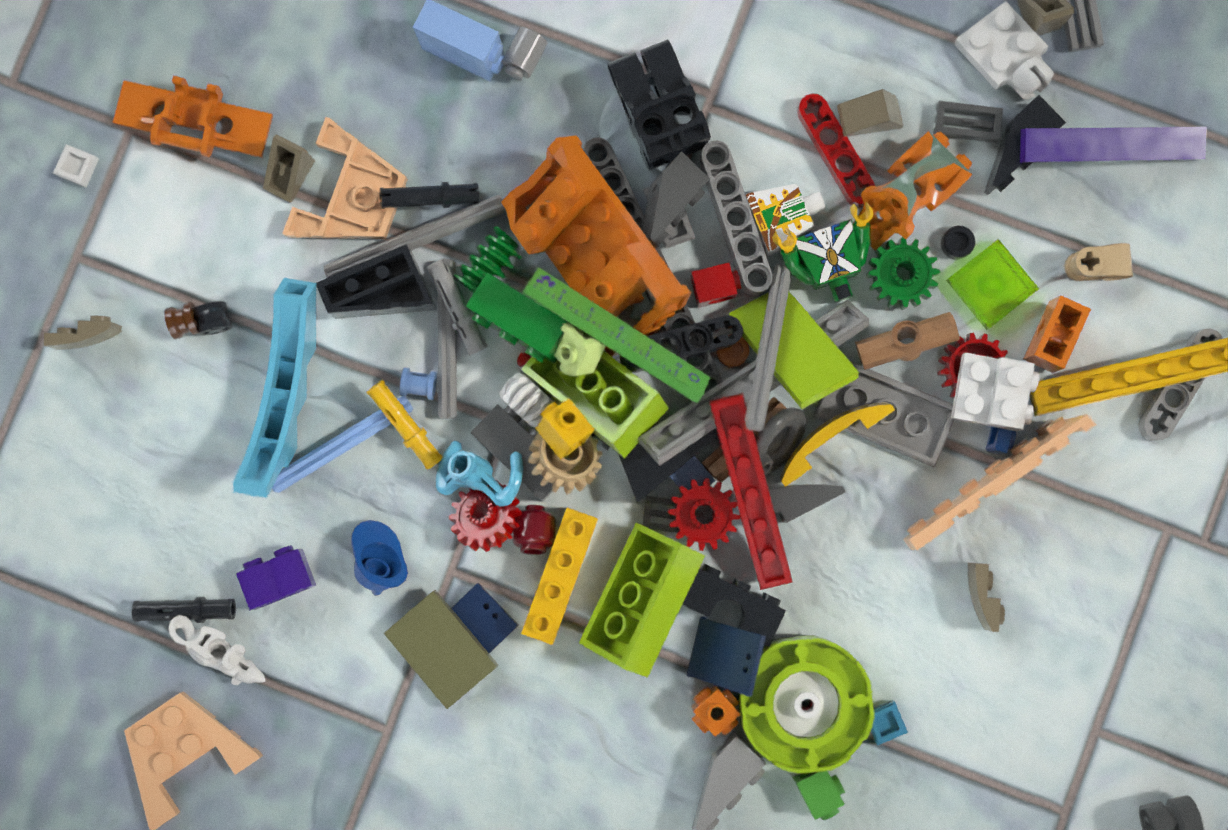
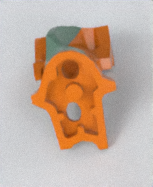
M928 131L894 162L887 171L891 175L897 176L896 179L878 187H867L861 193L864 207L859 215L865 212L866 202L873 209V217L869 223L871 247L874 250L878 249L894 233L900 234L907 239L914 231L913 218L918 210L927 207L932 212L949 199L972 176V173L969 171L972 162L964 154H958L955 157L946 148L950 145L949 139L942 132L932 135ZM906 163H910L909 169L904 167ZM934 184L939 185L942 191L936 190ZM877 211H880L879 214L882 219L877 217Z

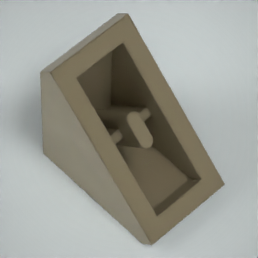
M1017 0L1023 20L1039 36L1061 29L1074 14V7L1066 0Z
M884 89L837 105L844 137L896 130L904 127L897 96Z
M276 134L272 140L263 189L291 203L295 199L315 160L306 149Z

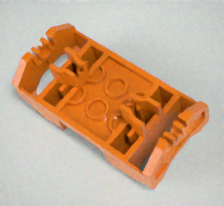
M577 135L557 137L547 148L546 159L529 179L510 191L501 203L507 211L510 229L528 255L545 252L570 288L617 317L629 305L642 302L644 298L641 294L646 289H649L656 299L655 304L649 312L641 316L642 319L633 327L645 336L656 334L660 330V326L666 324L667 318L673 317L676 314L674 311L681 310L686 305L691 292L686 285L679 283L586 155L582 149V142ZM532 202H534V203L530 206V208L527 210L526 207H527L529 204H531ZM605 347V351L610 356L620 355L609 347Z

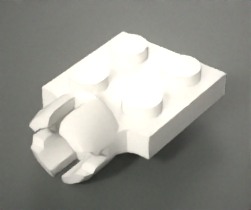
M1006 1L955 40L954 45L995 90L1001 86L1008 85L1022 99L1029 100L1036 96L1033 93L1035 90L1039 93L1043 91L1054 75L1053 70L1041 57L1047 51L1048 45Z

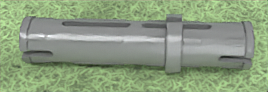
M443 258L427 266L426 269L432 277L454 322L451 325L454 330H458L469 356L488 347L477 323L471 319L474 314L466 307L464 297L450 271L446 259Z

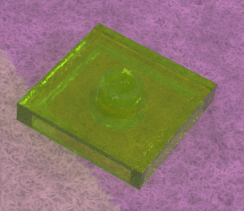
M999 239L946 279L948 284L986 330L990 329L1039 290L1038 286Z

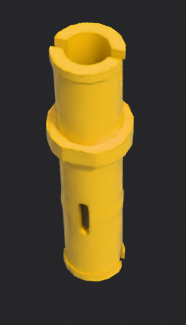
M381 380L372 386L366 393L370 395L386 418L402 436L404 446L406 448L410 447L426 470L440 462L443 456L426 437L427 431L423 427L419 428L403 405L387 387L385 381Z

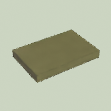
M433 590L384 632V635L446 709L450 708L498 666L497 662L436 590Z

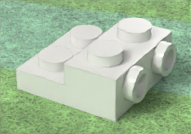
M963 353L951 419L1012 431L1023 430L1024 424L1029 425L1033 417V405H1029L1028 400L1030 392L1036 391L1039 382V373L1033 372L1035 363L1003 357L996 359Z

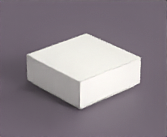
M66 144L53 174L87 187L99 158Z

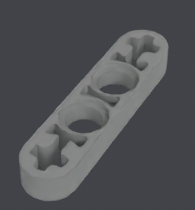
M1203 329L1194 333L1189 338L1185 347L1202 344L1200 339L1209 338V342L1223 338L1214 329ZM1205 378L1159 388L1140 418L1139 431L1141 435L1150 441L1168 438ZM1170 389L1177 391L1180 395V403L1175 408L1170 407L1165 401L1166 392ZM1163 412L1171 414V417L1169 415L1163 416L1160 420L1159 426L1162 428V431L1153 433V425L1150 424V421L1158 420Z

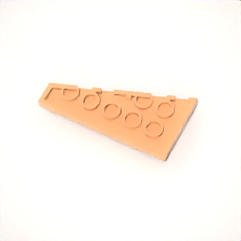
M1088 414L1068 419L1060 417L1055 421L1052 419L1048 420L1036 429L1038 433L1036 437L1029 441L1024 439L1010 450L1013 454L1012 456L1003 461L998 459L984 470L987 473L986 476L978 482L974 478L964 484L959 489L960 496L952 502L948 498L938 504L933 509L934 516L926 522L922 518L912 524L907 529L909 535L903 539L911 550H919L954 524L952 519L955 516L961 518L979 508L981 503L979 498L982 496L987 498L992 494L996 496L1040 465L1043 461L1041 459L1042 455L1046 454L1049 456L1070 444L1068 439L1070 434L1080 431L1087 432L1096 424Z

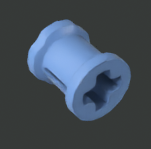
M404 367L400 380V396L405 397L407 394L427 396L429 400H434L437 372L431 371L430 374L412 372L410 368Z

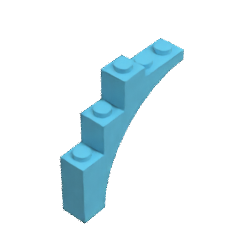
M283 278L274 293L272 339L264 391L250 443L233 480L234 493L267 498L282 467L289 466L297 450V417L307 399V365L316 350V283Z

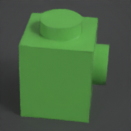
M828 771L800 773L792 777L814 820L820 817L822 820L832 818L839 813L838 808L845 805L840 796L845 793V790L836 774L830 776Z

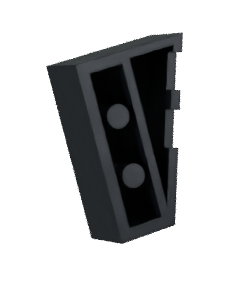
M407 244L316 283L327 313L335 319L437 310L414 254Z
M716 429L660 466L639 442L625 458L618 453L636 502L638 503L718 436Z

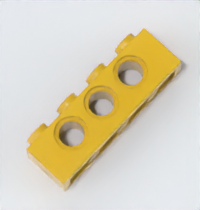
M568 507L566 508L521 634L550 645L554 644L599 518Z

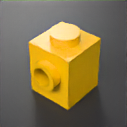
M567 399L560 405L554 402L540 413L542 419L536 427L537 432L560 460L583 445L595 430L570 399Z

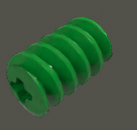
M497 226L493 227L497 238L489 234L485 236L489 247L483 245L476 247L481 257L472 254L468 256L472 267L464 264L460 265L459 268L463 277L453 274L472 293L475 292L487 273L504 279L505 275L501 267L514 268L509 259L511 256L517 259L522 258L518 250V244Z

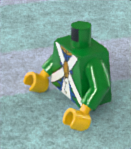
M867 202L865 203L866 210L861 215H857L858 209L855 204L850 207V213L856 220L854 224L852 219L798 238L795 233L785 228L788 236L784 242H781L780 237L774 234L772 237L773 242L781 248L782 258L791 275L804 285H811L814 290L829 286L835 302L852 297L853 293L847 279L857 276L861 272V268L866 264L870 246L869 221L873 217V209Z

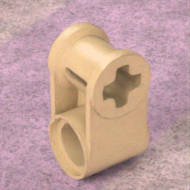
M1118 243L1083 248L1079 252L1067 257L1064 264L1065 273L1074 281H1112L1133 277L1130 244Z

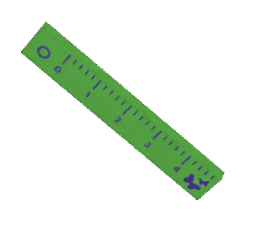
M541 268L537 269L523 291L524 294L693 402L698 403L704 395L710 377Z

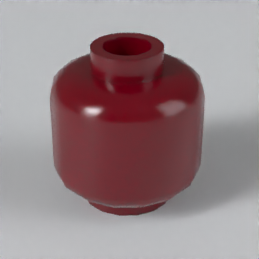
M542 505L525 506L522 515L516 517V522L520 526L519 528H514L512 535L513 544L520 548V552L523 554H545L555 541L556 519L551 513L545 511V507Z

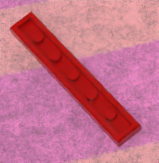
M739 393L711 400L710 406L760 590L793 583L753 430H748L745 426L747 405L744 394Z

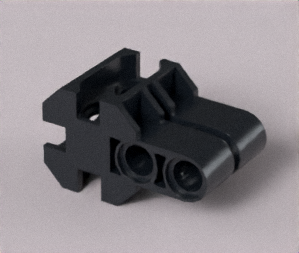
M668 39L640 50L641 58L647 71L646 75L635 52L607 63L611 79L625 110L629 128L633 137H636L641 157L649 171L672 162L681 151L687 156L702 150L711 138L702 110L699 111L696 104L694 89L685 77ZM680 113L687 114L691 120L686 124H679L675 121L674 116ZM653 124L658 126L661 132L658 135L651 136L645 134L643 129L647 125Z

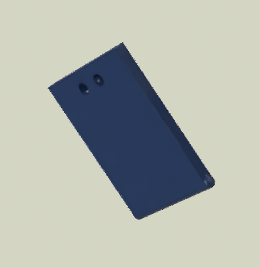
M479 582L451 608L488 653L492 652L519 626Z
M700 616L686 676L752 697L766 636Z

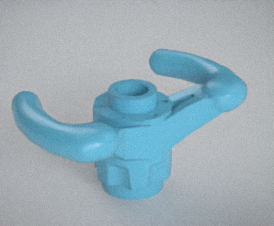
M453 441L443 453V458L438 464L436 472L437 491L447 496L460 487L485 492L497 506L510 505L517 495L522 482L524 468L521 453L513 452L510 455V479L508 485L503 489L492 477L493 468L490 462L473 452L468 453L461 450V443Z

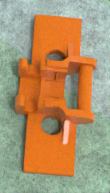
M173 76L172 78L175 92L123 81L113 124L151 132L150 142L152 145L160 146L163 143L198 151L205 157H210L214 147L263 158L273 114L221 102L223 93L219 86L208 83L206 90L191 87L185 78ZM165 104L163 111L155 115L156 108ZM223 118H228L232 121V129L227 134H220L216 131L218 121ZM177 125L203 131V138L199 139L170 132L171 127Z

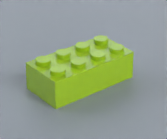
M603 351L594 373L569 376L560 370L561 362L558 359L555 364L547 359L540 363L532 357L521 369L541 391L558 405L570 399L595 429L593 433L623 458L638 444L639 436L650 430L669 409L656 390L605 351Z
M635 523L579 644L624 670L648 678L705 555L641 524Z

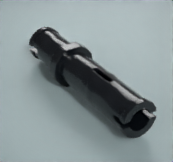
M441 182V185L382 187L379 189L381 209L442 205L443 208H450L451 204L479 203V191L476 190L479 187L478 183L449 185V182Z
M204 596L196 597L195 600L134 601L131 613L134 622L171 621L179 615L186 616L189 620H195L196 623H204L210 619L233 620L236 615V602L234 599L206 600ZM172 609V612H164L163 610Z

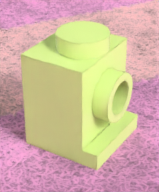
M571 323L563 324L561 330L564 334L554 354L561 362L560 370L569 376L594 373L606 345Z

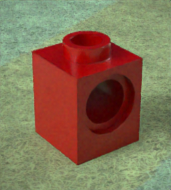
M730 262L692 271L690 275L698 308L733 300L738 294L737 290L741 289L739 274L737 270H731Z

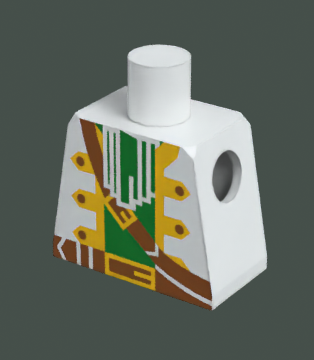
M797 184L745 195L766 257L781 250L773 242L772 237L774 234L780 237L781 242H784L788 236L785 228L795 233L797 238L804 236L814 226L811 215L825 210L824 200L819 192L802 197Z

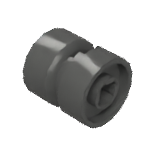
M1189 795L1168 799L1166 805L1158 801L1140 805L1139 807L1142 830H1204L1199 809Z

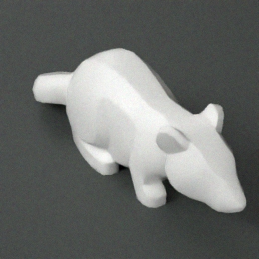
M179 615L171 620L168 627L170 637L176 643L186 646L187 652L200 665L220 670L224 674L231 676V683L233 685H239L241 682L247 684L265 682L263 673L251 660H245L243 656L245 654V647L237 644L231 646L226 642V634L207 626L195 630L192 622L186 616ZM178 628L183 630L185 640L176 634Z

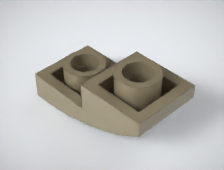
M93 315L90 316V321H78L77 329L61 327L57 328V333H44V346L56 350L92 346L120 334L122 326L111 322V317Z
M968 562V584L977 617L985 630L999 632V625H1003L1005 619L1004 606L1001 605L1000 598L987 597L988 591H991L993 586V573L989 571V564Z

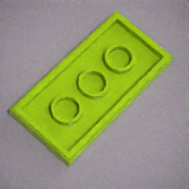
M788 291L773 375L798 406L803 409L858 379L859 371L791 292ZM769 292L729 313L730 316L736 317L742 324V337L756 354H758Z

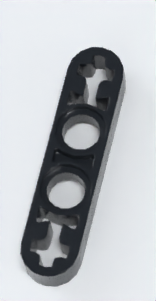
M726 315L647 337L658 344L661 340H669L674 345V354L685 360L731 347L741 339L743 327L736 317ZM723 327L731 329L733 332L729 337L727 334H723L713 339L712 333L718 332ZM691 332H699L704 337L705 343L702 348H696L691 345L689 341V334ZM619 356L620 363L632 373L645 371L623 356Z

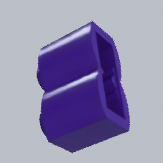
M290 545L274 551L275 558L263 562L260 557L242 564L244 570L236 573L250 611L257 610L317 586L303 549L294 550L293 546Z

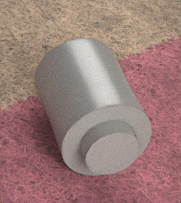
M520 27L502 61L506 67L505 72L517 80H522L523 77L530 78L548 44L546 39L531 29Z

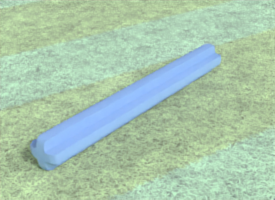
M404 396L399 397L398 401L403 405L408 414L412 412L413 407L408 398ZM381 410L376 411L291 463L288 467L283 468L272 490L277 493L285 490L391 425V422Z

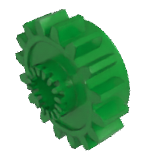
M904 237L899 239L897 245L892 239L886 242V250L879 247L875 251L878 258H871L868 262L871 267H874L873 270L866 274L867 278L873 279V284L869 289L877 290L879 294L876 299L878 301L883 298L888 300L889 308L893 307L895 303H899L901 310H905L909 302L914 307H917L921 304L920 297L927 300L932 296L928 289L938 287L939 283L932 279V277L940 274V269L932 268V264L938 260L937 256L928 258L926 254L929 252L930 247L926 246L922 250L919 249L918 239H915L910 245H907V240ZM897 267L907 269L910 276L908 281L899 279L896 273Z

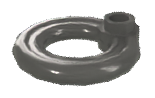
M790 407L781 410L764 425V428L756 436L755 439L765 475L776 471L785 464L799 446L805 433L807 421L801 409ZM789 426L786 438L779 448L769 456L766 453L769 445L781 430Z

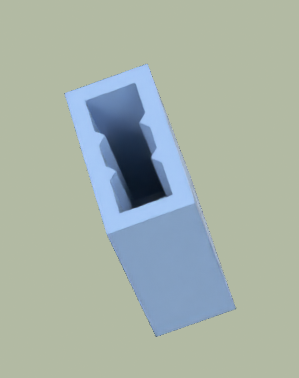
M426 0L413 25L421 48L488 81H491L494 73L499 74L503 68L502 61L505 57L499 32L435 1Z

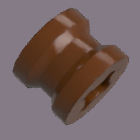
M193 302L185 303L182 308L169 307L165 309V322L173 339H180L186 333L199 334L200 320L195 316L194 308L196 306Z

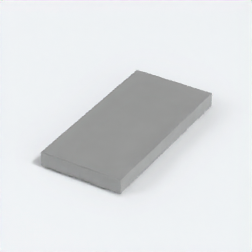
M851 362L859 371L858 379L820 399L813 417L826 422L832 417L855 407L888 402L895 410L869 429H866L858 419L844 430L926 465L935 467L954 422V419H951L953 404L873 370H864L863 366Z

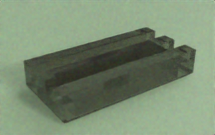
M646 496L642 525L653 530L677 533L679 531L678 527H669V525L649 522L650 516L675 519L674 515H670L666 511L651 510L652 503L676 506V504L668 498ZM700 505L697 509L703 510V517L695 516L699 523L706 524L709 522L710 508L706 505Z

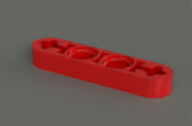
M815 93L804 96L797 108L800 122L850 205L855 204L857 208L864 207L862 196L855 197L853 195L856 190L853 180L849 184H846L845 180L851 179L858 172L860 176L855 181L860 188L875 186L874 181L848 137H844L840 123L823 96ZM808 103L813 107L816 105L820 107L817 116L822 123L816 129L813 127L818 121L813 113L806 114L805 112ZM825 129L833 130L837 135V142L832 145L824 144L820 140V132ZM842 156L850 158L853 162V169L847 173L839 171L836 167V159Z

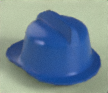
M368 520L357 525L351 535V542L355 557L354 574L358 583L364 588L371 590L374 596L380 595L384 590L403 584L406 581L408 570L397 535L389 526L379 521Z

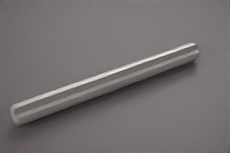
M496 195L326 264L324 266L325 275L327 278L405 244L411 250H414L500 215L506 211L501 203L502 198L500 195Z
M777 264L774 267L772 275L773 279L770 286L745 417V426L748 430L761 431L765 424L791 280L790 270L781 264Z

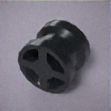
M210 302L194 308L195 316L200 320V326L198 327L200 335H214L232 329L231 321L226 318V311L228 309L226 302Z

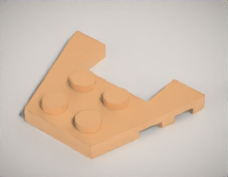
M325 117L316 145L328 151L346 156L343 168L325 216L321 217L292 207L282 234L289 238L386 239L398 207L381 209L379 189L382 187H405L408 179L387 161L359 142L353 135L338 126L332 119Z
M184 691L124 730L150 830H156L181 813L163 786V782L214 747L218 748L234 775L263 756L258 749L249 746L241 739L240 735L215 719L216 716Z

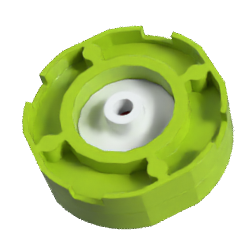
M815 635L778 638L773 640L770 646H763L752 697L737 693L738 701L740 702V723L753 747L775 766L793 773L830 771L848 762L852 758L851 755L860 747L864 739L867 740L875 717L871 681L863 666L841 646ZM804 699H809V703L805 707H801V702Z

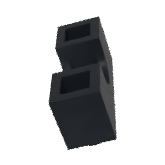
M704 563L702 568H699L682 605L709 617L714 606L719 601L724 599L735 600L742 609V618L737 628L766 636L764 645L770 646L786 612L785 609L779 607L781 600L763 592L760 598L749 592L750 585L736 578H733L732 582L729 583L719 578L721 571Z

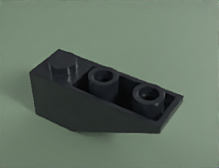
M1040 95L1031 101L1006 126L984 191L987 196L995 188L1002 192L1015 179L1011 173L1018 167L1024 171L1033 163H1020L1021 129L1061 128L1066 123Z

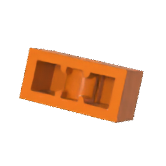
M1062 295L1050 300L1023 360L1035 363L1036 366L1051 373L1065 369L1091 309Z

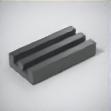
M938 101L936 104L937 113L934 120L935 128L933 129V135L937 132H942L946 137L991 143H997L1000 140L1003 108ZM944 112L993 117L994 122L944 116ZM943 124L993 130V132L944 127Z

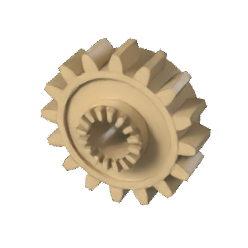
M539 433L536 434L535 440L529 446V450L533 453L528 458V463L537 465L532 471L533 476L541 474L543 479L540 484L544 486L548 482L552 483V492L555 493L560 486L564 487L566 494H570L574 486L579 492L582 491L587 485L586 483L591 484L597 477L595 473L602 467V464L597 462L603 455L602 451L597 450L596 447L599 441L591 436L583 445L568 455V458L571 460L564 458L560 460Z

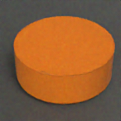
M741 337L731 347L716 351L717 358L724 366L738 367L748 358L749 345Z

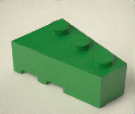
M487 273L466 304V307L474 314L471 319L487 330L489 327L500 332L498 336L511 345L515 346L516 343L523 345L527 348L525 353L540 363L547 359L555 364L557 358L554 354L564 334L561 328L563 324L569 322Z

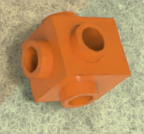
M714 685L711 689L707 686L693 698L695 703L691 707L696 715L692 720L704 734L710 730L715 737L719 733L726 735L739 723L736 718L741 714L736 706L740 702L728 689L721 691L717 685ZM715 707H720L723 710V714L717 719L712 718L711 710Z

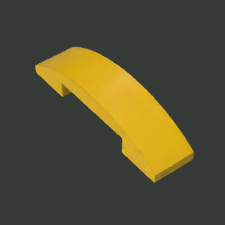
M888 402L866 404L842 412L824 422L812 431L792 453L781 473V482L786 487L812 469V466L805 457L858 419L866 429H869L895 409Z

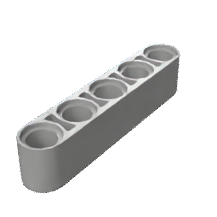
M711 141L702 150L700 168L710 178L706 185L734 268L739 274L741 288L748 296L758 297L763 295L771 285L773 279L772 272L730 149L722 141ZM711 153H718L722 156L723 162L719 165H713L708 162L706 157ZM728 183L733 187L734 192L730 195H722L718 192L717 185ZM730 213H739L743 217L744 223L740 226H734L729 223L727 216ZM741 243H749L754 248V254L748 257L742 256L737 246ZM759 273L764 278V285L762 287H753L748 281V275Z

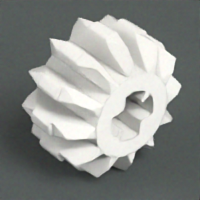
M517 373L512 379L510 378L499 392L501 399L532 427L538 426L542 419L540 413L550 404L554 403L521 373Z

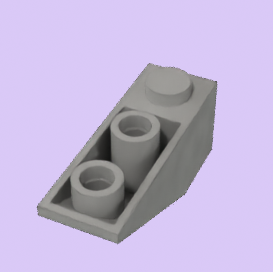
M734 731L711 755L692 830H713L719 822L717 818L725 808L731 810L741 799L742 795L740 792L748 783L751 786L754 785L765 772L762 769L766 765L763 758Z

